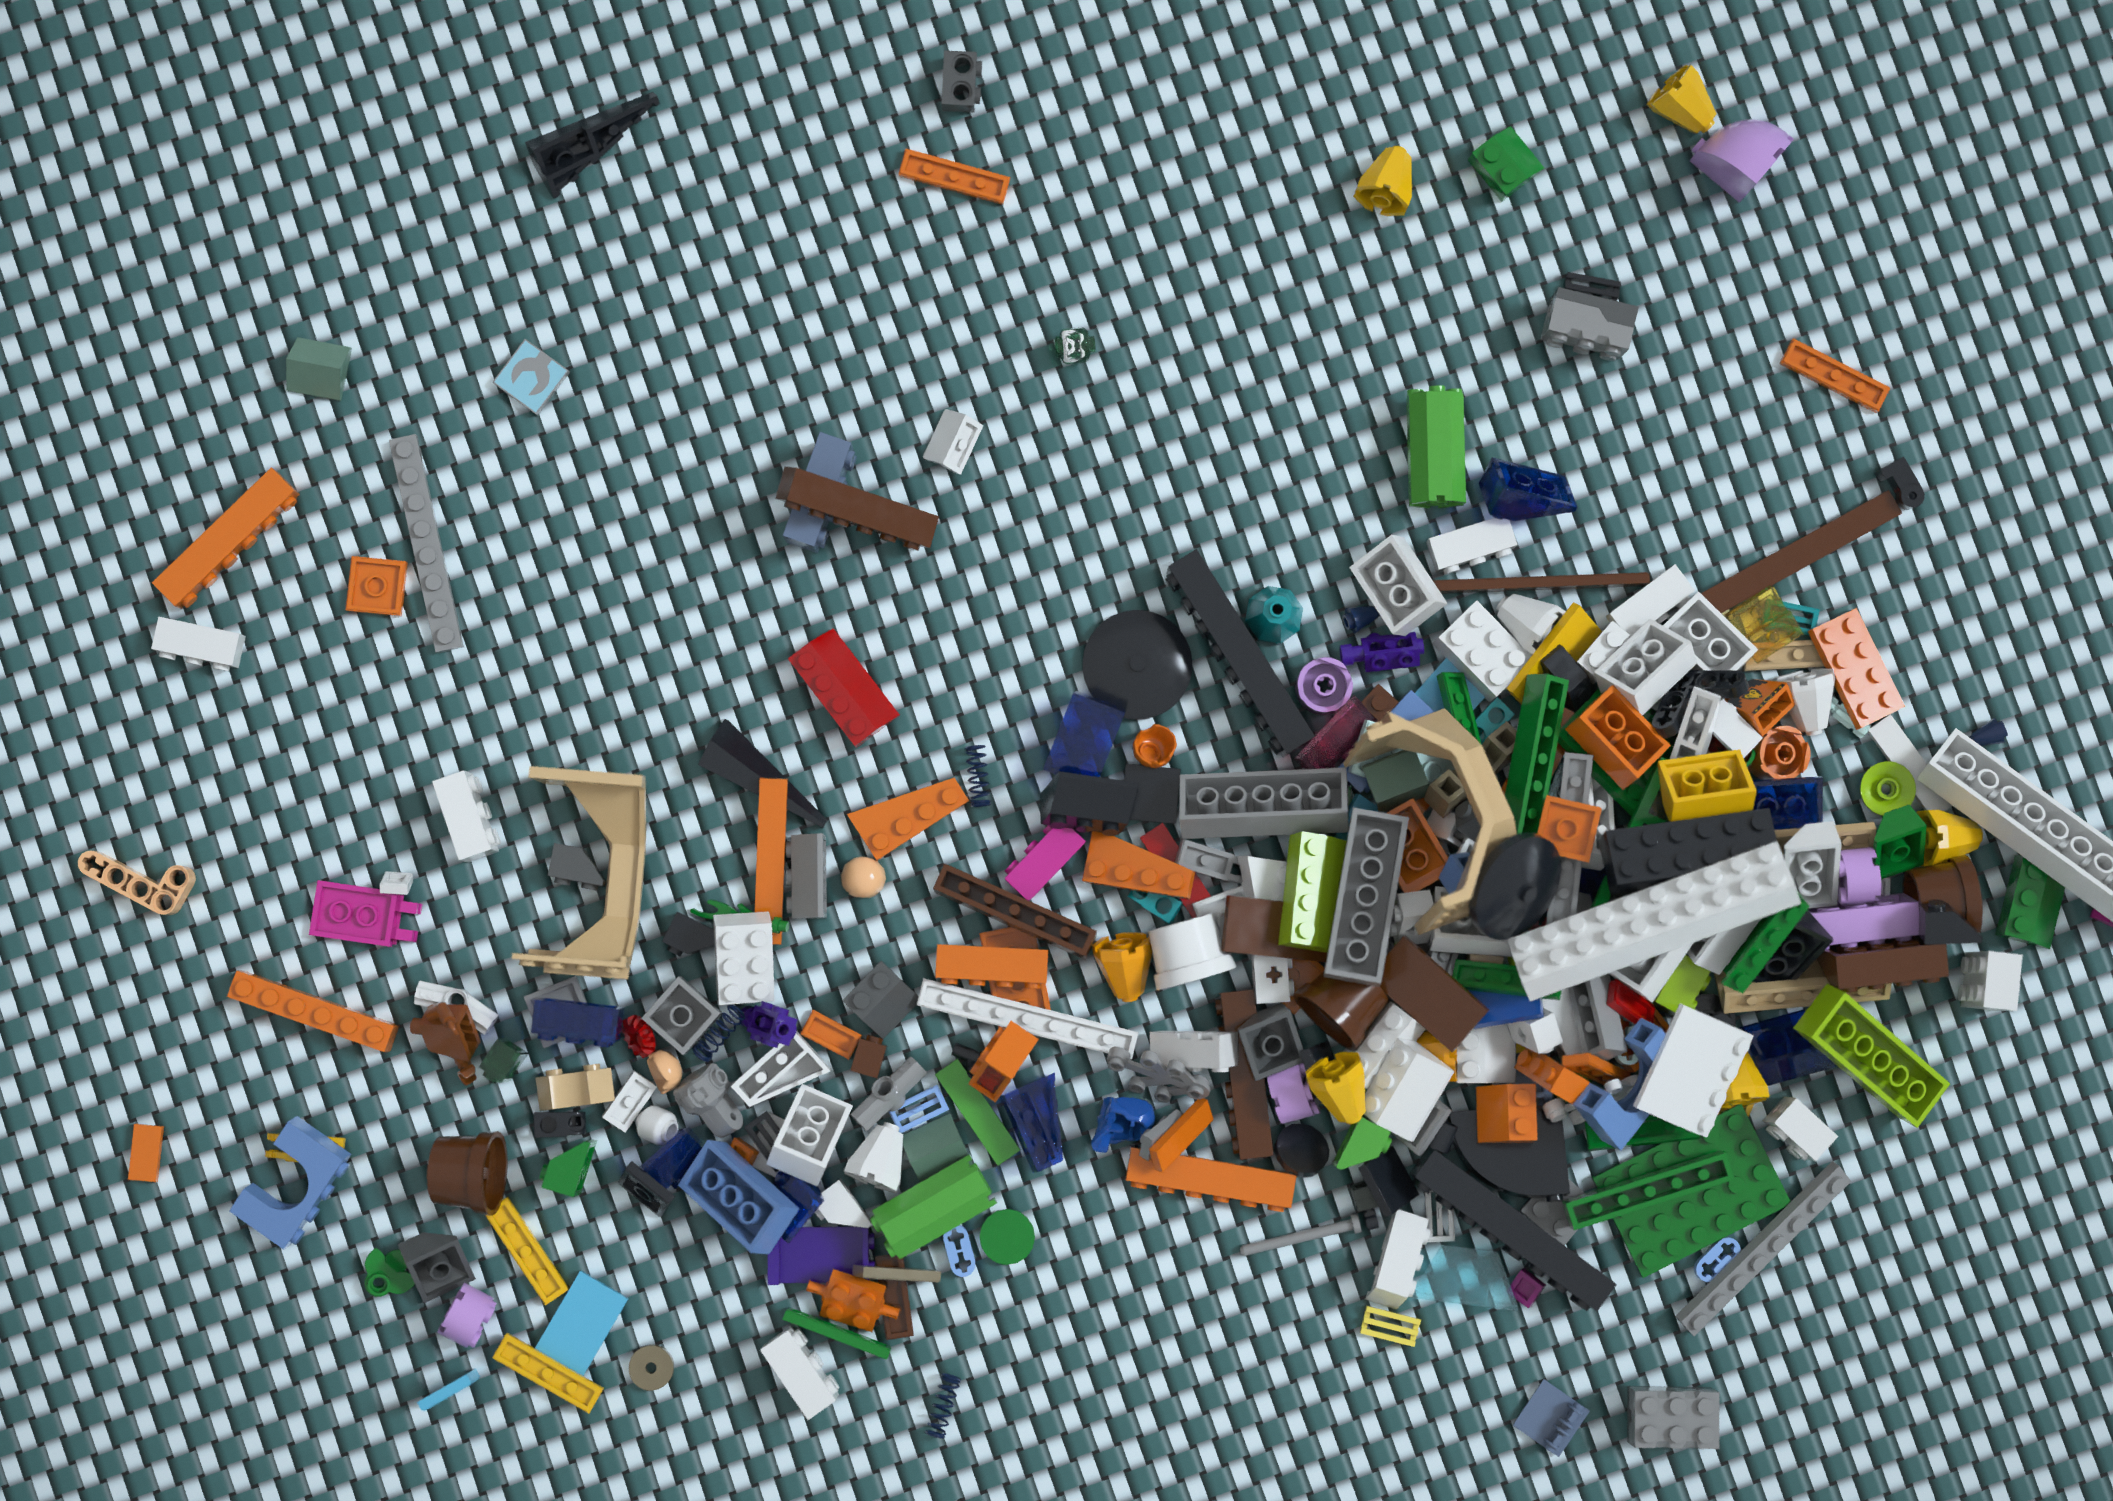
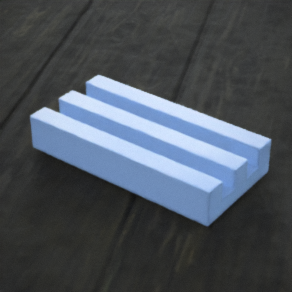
M938 1084L906 1099L901 1108L934 1092L937 1096L936 1098L899 1116L896 1115L895 1111H889L894 1124L900 1127V1133L949 1110ZM940 1102L941 1108L904 1126L901 1125L900 1121Z

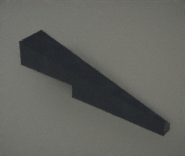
M653 92L526 141L525 144L532 163L550 195L554 199L561 195L559 191L570 181L575 182L579 178L578 174L590 163L594 164L624 137L623 133L632 124H638L642 120L641 116L653 105L657 106L660 104L657 95Z
M727 719L723 720L711 738L698 763L699 766L758 796L760 777L785 778ZM788 781L787 810L824 828L828 820Z

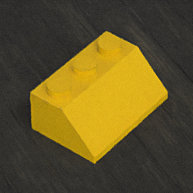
M1740 749L1658 761L1662 803L1669 822L1753 810L1756 788Z

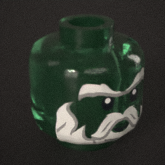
M1083 327L1062 329L1059 336H1055L1056 357L1061 358L1064 364L1088 362L1090 353H1095L1094 336H1089L1088 331Z

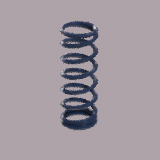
M974 745L964 748L966 749V754L978 755L966 760L968 764L978 765L967 770L970 774H978L969 778L968 782L980 784L968 790L971 793L980 794L970 798L971 807L991 805V800H973L990 795L989 791L973 790L987 786L990 783L971 781L988 775L987 772L971 771L988 765L987 763L970 762L971 760L985 757L987 754L968 752L975 749H983L986 747L985 745Z
M728 1005L727 1009L740 1022L735 1023L728 1014L721 1013L723 1019L733 1024L734 1028L729 1030L725 1023L716 1019V1024L721 1029L727 1031L728 1035L724 1037L717 1028L710 1026V1031L717 1037L722 1038V1042L718 1044L710 1034L704 1033V1038L711 1044L716 1045V1049L711 1050L708 1044L698 1040V1044L692 1047L696 1057L704 1062H709L713 1057V1053L718 1051V1046H722L724 1039L730 1037V1032L736 1030V1025H740L745 1020L744 1013L738 1007ZM697 1049L701 1050L707 1057L703 1056Z
M946 1373L940 1374V1379L957 1386L941 1384L937 1386L954 1394V1396L935 1394V1396L952 1405L935 1403L932 1405L947 1412L949 1415L930 1413V1416L946 1424L927 1423V1425L940 1430L944 1434L931 1430L924 1431L927 1435L944 1439L947 1433L940 1427L949 1425L948 1421L942 1417L952 1416L951 1412L945 1408L955 1406L947 1398L957 1397V1394L951 1389L959 1388L961 1378Z

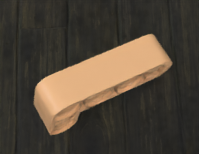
M86 851L78 859V867L83 874L161 915H174L178 913L196 881L194 871L186 866L175 865L168 868L159 883L102 852ZM95 859L97 864L106 868L104 870L93 868L90 860ZM120 869L123 872V880L116 884L113 880V874L116 870ZM182 870L186 879L179 886L175 882V875ZM144 882L148 887V891L145 896L140 897L137 893V888L140 883ZM169 895L172 899V905L169 909L165 910L161 905V901L164 896Z

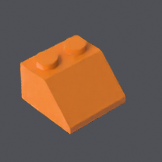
M1503 1084L1476 1087L1477 1143H1533L1537 1141L1536 1084Z

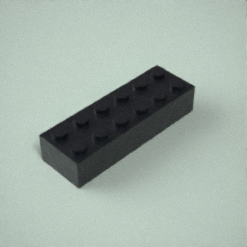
M1769 808L1607 830L1598 840L1610 894L1647 889L1777 841Z

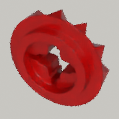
M631 1015L623 1020L621 1031L625 1035L623 1040L627 1041L628 1049H633L635 1056L640 1055L642 1058L654 1053L656 1044L651 1027L638 1015Z

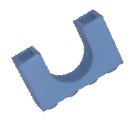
M1640 1018L1624 1039L1639 1061L1638 1078L1629 1094L1616 1102L1609 1092L1589 1083L1573 1104L1598 1137L1620 1151L1649 1116V1113L1633 1105L1666 1035L1660 1027Z
M298 1116L287 1122L275 1140L274 1145L297 1160L305 1169L308 1177V1191L303 1201L294 1204L281 1202L252 1183L243 1189L229 1212L283 1250L291 1244L296 1245L305 1234L302 1228L307 1221L311 1223L320 1211L317 1207L322 1199L325 1201L331 1195L335 1188L332 1183L336 1177L341 1178L350 1165L347 1163V1160L351 1153Z

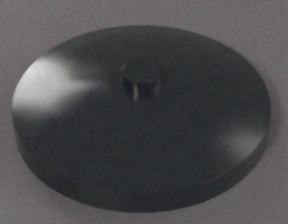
M1145 610L1124 611L1106 619L1091 634L1083 654V677L1091 696L1109 713L1130 720L1150 719L1170 710L1184 695L1192 674V655L1183 633L1167 618Z
M1525 832L1504 840L1486 857L1481 864L1468 905L1472 923L1480 932L1492 939L1507 940L1529 930L1544 915L1553 901L1561 876V859L1554 844L1539 834Z

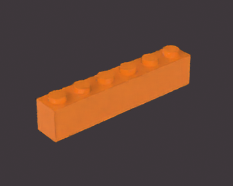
M271 467L171 563L152 584L175 607L182 609L184 606L186 608L191 606L197 600V594L204 587L209 588L218 579L216 575L223 568H230L237 561L238 558L236 556L243 549L248 550L258 540L256 537L263 530L267 531L276 524V517L282 511H289L297 503L296 498L300 494L278 471Z
M236 970L227 997L382 1052L391 1051L400 1026L242 970Z
M1133 1146L1130 1148L1125 1179L1126 1181H1131V1187L1147 1189V1184L1156 1185L1160 1192L1174 1194L1175 1189L1185 1190V1196L1202 1198V1193L1213 1195L1214 1201L1229 1203L1230 1198L1241 1200L1240 1205L1256 1208L1257 1203L1268 1204V1210L1284 1212L1285 1207L1291 1208L1296 1182V1174L1181 1154L1162 1173L1155 1170L1152 1158L1147 1161L1139 1156L1141 1148Z

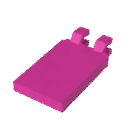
M317 880L309 935L392 947L393 944L397 945V940L417 942L418 931L400 929L399 926L402 912L421 915L423 904L404 901V895L380 893V889Z

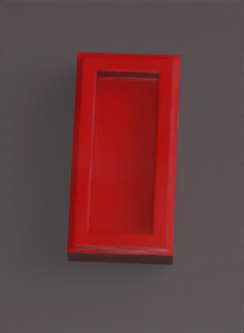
M1615 979L1609 982L1607 1006L1635 1025L1640 1018L1653 1024L1655 1011L1653 1004L1619 980Z

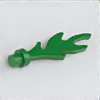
M712 899L708 900L707 903L715 906L718 912L707 913L695 908L690 910L691 913L708 919H713V915L739 913L733 907ZM742 903L737 905L740 913H753ZM774 917L773 921L771 920L772 933L788 932V921H783L781 917Z

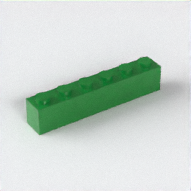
M1527 674L1505 791L1506 801L1514 816L1517 834L1525 832L1537 834L1546 795L1549 792L1569 680L1550 674Z
M1717 1151L1568 1198L1561 1202L1569 1227L1577 1230L1735 1180L1727 1153Z

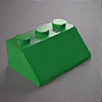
M2015 855L1995 935L2050 949L2065 887L2023 856Z

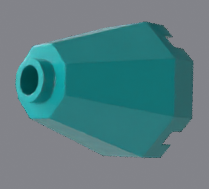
M1267 586L1249 598L1245 623L1258 641L1282 644L1299 632L1303 607L1291 590ZM1277 608L1281 614L1273 613L1272 609Z

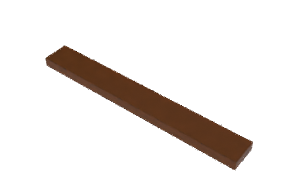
M1887 490L1701 594L1720 613H1723L1901 515L1902 512L1891 492Z
M1642 572L1433 580L1441 594L1639 587L1650 583V574Z

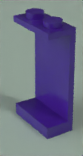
M856 1226L787 1227L771 1253L768 1254V1285L809 1283V1280L817 1283H827L830 1280L833 1269L852 1275L853 1265L875 1266V1261H870V1250H875V1233H870V1227Z

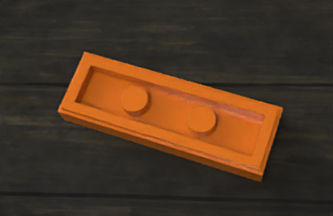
M1208 1099L1196 1100L1149 1149L1155 1170L1163 1173L1214 1120Z

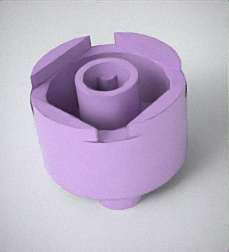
M1322 657L1312 660L1304 666L1297 677L1295 684L1297 700L1306 710L1314 714L1328 715L1338 711L1349 700L1353 690V682L1348 669L1342 662L1334 658ZM1326 680L1328 681L1327 686L1331 690H1326L1323 693L1320 691V686L1317 683Z
M1873 847L1841 850L1838 900L1843 906L1879 902L1876 896H1881V874L1879 865L1875 866L1872 858L1877 857Z
M1304 1063L1267 1077L1272 1099L1274 1098L1277 1106L1275 1110L1282 1124L1321 1113L1319 1104L1316 1105L1313 1093L1307 1082Z
M464 1282L449 1307L437 1333L465 1348L468 1346L474 1348L484 1328L480 1326L482 1321L488 1323L497 1303L493 1301L494 1298Z

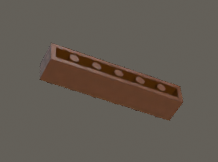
M784 467L775 498L785 502L784 507L800 511L801 508L809 510L808 515L824 519L825 516L833 518L832 523L848 527L849 524L857 526V532L872 535V532L880 534L879 539L895 543L897 539L904 542L903 547L919 551L920 547H931L939 519L937 515L795 467Z
M945 863L933 887L934 892L940 896L1084 960L1087 959L1097 937V931Z
M1254 989L1219 993L1220 999H1215L1217 1016L1222 1015L1223 1026L1218 1027V1032H1238L1237 1029L1256 1013ZM1238 1033V1065L1229 1067L1230 1082H1225L1226 1098H1232L1233 1109L1228 1110L1230 1126H1235L1236 1137H1231L1233 1154H1238L1240 1160L1274 1156L1264 1078L1258 1081L1254 1080Z

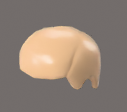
M869 857L853 858L844 865L841 873V882L845 891L849 895L858 898H872L883 889L886 881L884 868L877 860Z
M658 1050L648 1055L647 1064L660 1093L665 1094L675 1089L682 1079V1067L679 1060L671 1052Z

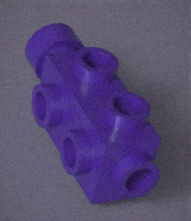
M1410 632L1406 636L1395 634L1381 636L1378 633H1372L1366 638H1361V645H1340V660L1345 666H1352L1354 662H1363L1365 672L1420 666V655L1424 654L1423 638H1417L1415 632Z
M764 1001L761 1002L760 1006L748 1005L741 1009L745 1015V1020L742 1021L741 1025L747 1027V1032L751 1033L750 1039L778 1048L779 1043L787 1046L790 1045L791 1040L796 1034V1023L798 1020L788 1016L790 1010Z

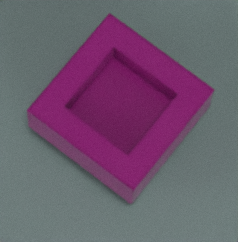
M1523 1268L1506 1292L1529 1309L1546 1284Z

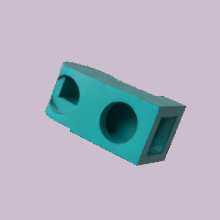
M1498 697L1493 699L1475 719L1481 744L1484 743L1490 734L1515 715Z
M1131 890L1127 896L1169 925L1183 906L1181 901L1171 896Z

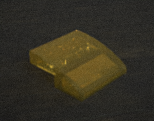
M1771 585L1725 614L1726 619L1758 649L1752 657L1757 664L1803 635L1793 614L1786 609L1777 591Z

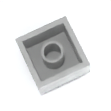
M678 976L641 1019L682 1055H687L723 1012L682 976Z

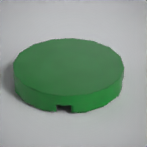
M1008 1208L997 1210L988 1216L982 1224L979 1236L981 1248L987 1257L996 1263L1004 1265L1015 1264L1026 1258L1032 1250L1035 1240L1034 1228L1030 1220L1020 1211Z

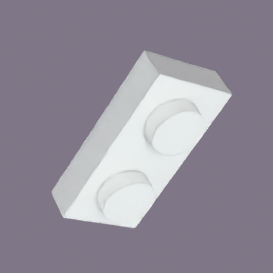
M633 1070L616 1094L615 1101H612L603 1113L602 1118L626 1133L657 1088V1085Z

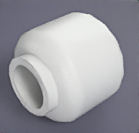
M651 1105L637 1116L638 1136L652 1144L663 1146L671 1142L678 1133L676 1116L664 1108Z

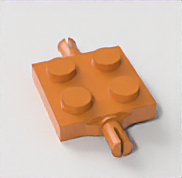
M833 1269L830 1280L826 1285L809 1280L806 1292L822 1296L823 1304L819 1316L869 1332H873L876 1320L880 1315L897 1320L900 1308L884 1304L886 1285Z

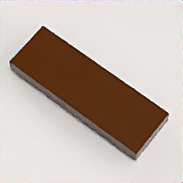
M889 1254L875 1256L876 1266L905 1268L904 1257L899 1259L897 1255L891 1257ZM878 1279L879 1284L886 1285L884 1304L900 1308L897 1320L883 1315L886 1340L914 1336L907 1281Z

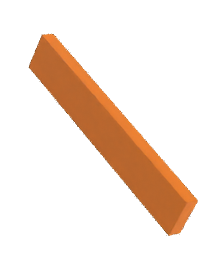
M760 777L755 912L769 911L772 921L774 917H781L783 920L788 779ZM781 931L779 934L772 933V944H782Z

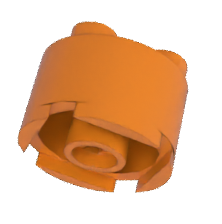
M1773 726L1753 748L1756 752V757L1752 764L1747 767L1748 771L1764 781H1791L1808 767L1810 761L1809 744L1805 742L1802 737L1803 734L1798 729L1791 726ZM1752 750L1746 755V761L1751 756Z

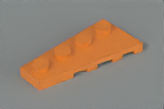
M951 778L847 815L878 861L969 802V799L956 779Z
M1092 831L1082 881L1190 899L1195 872L1115 836H1105L1101 832Z

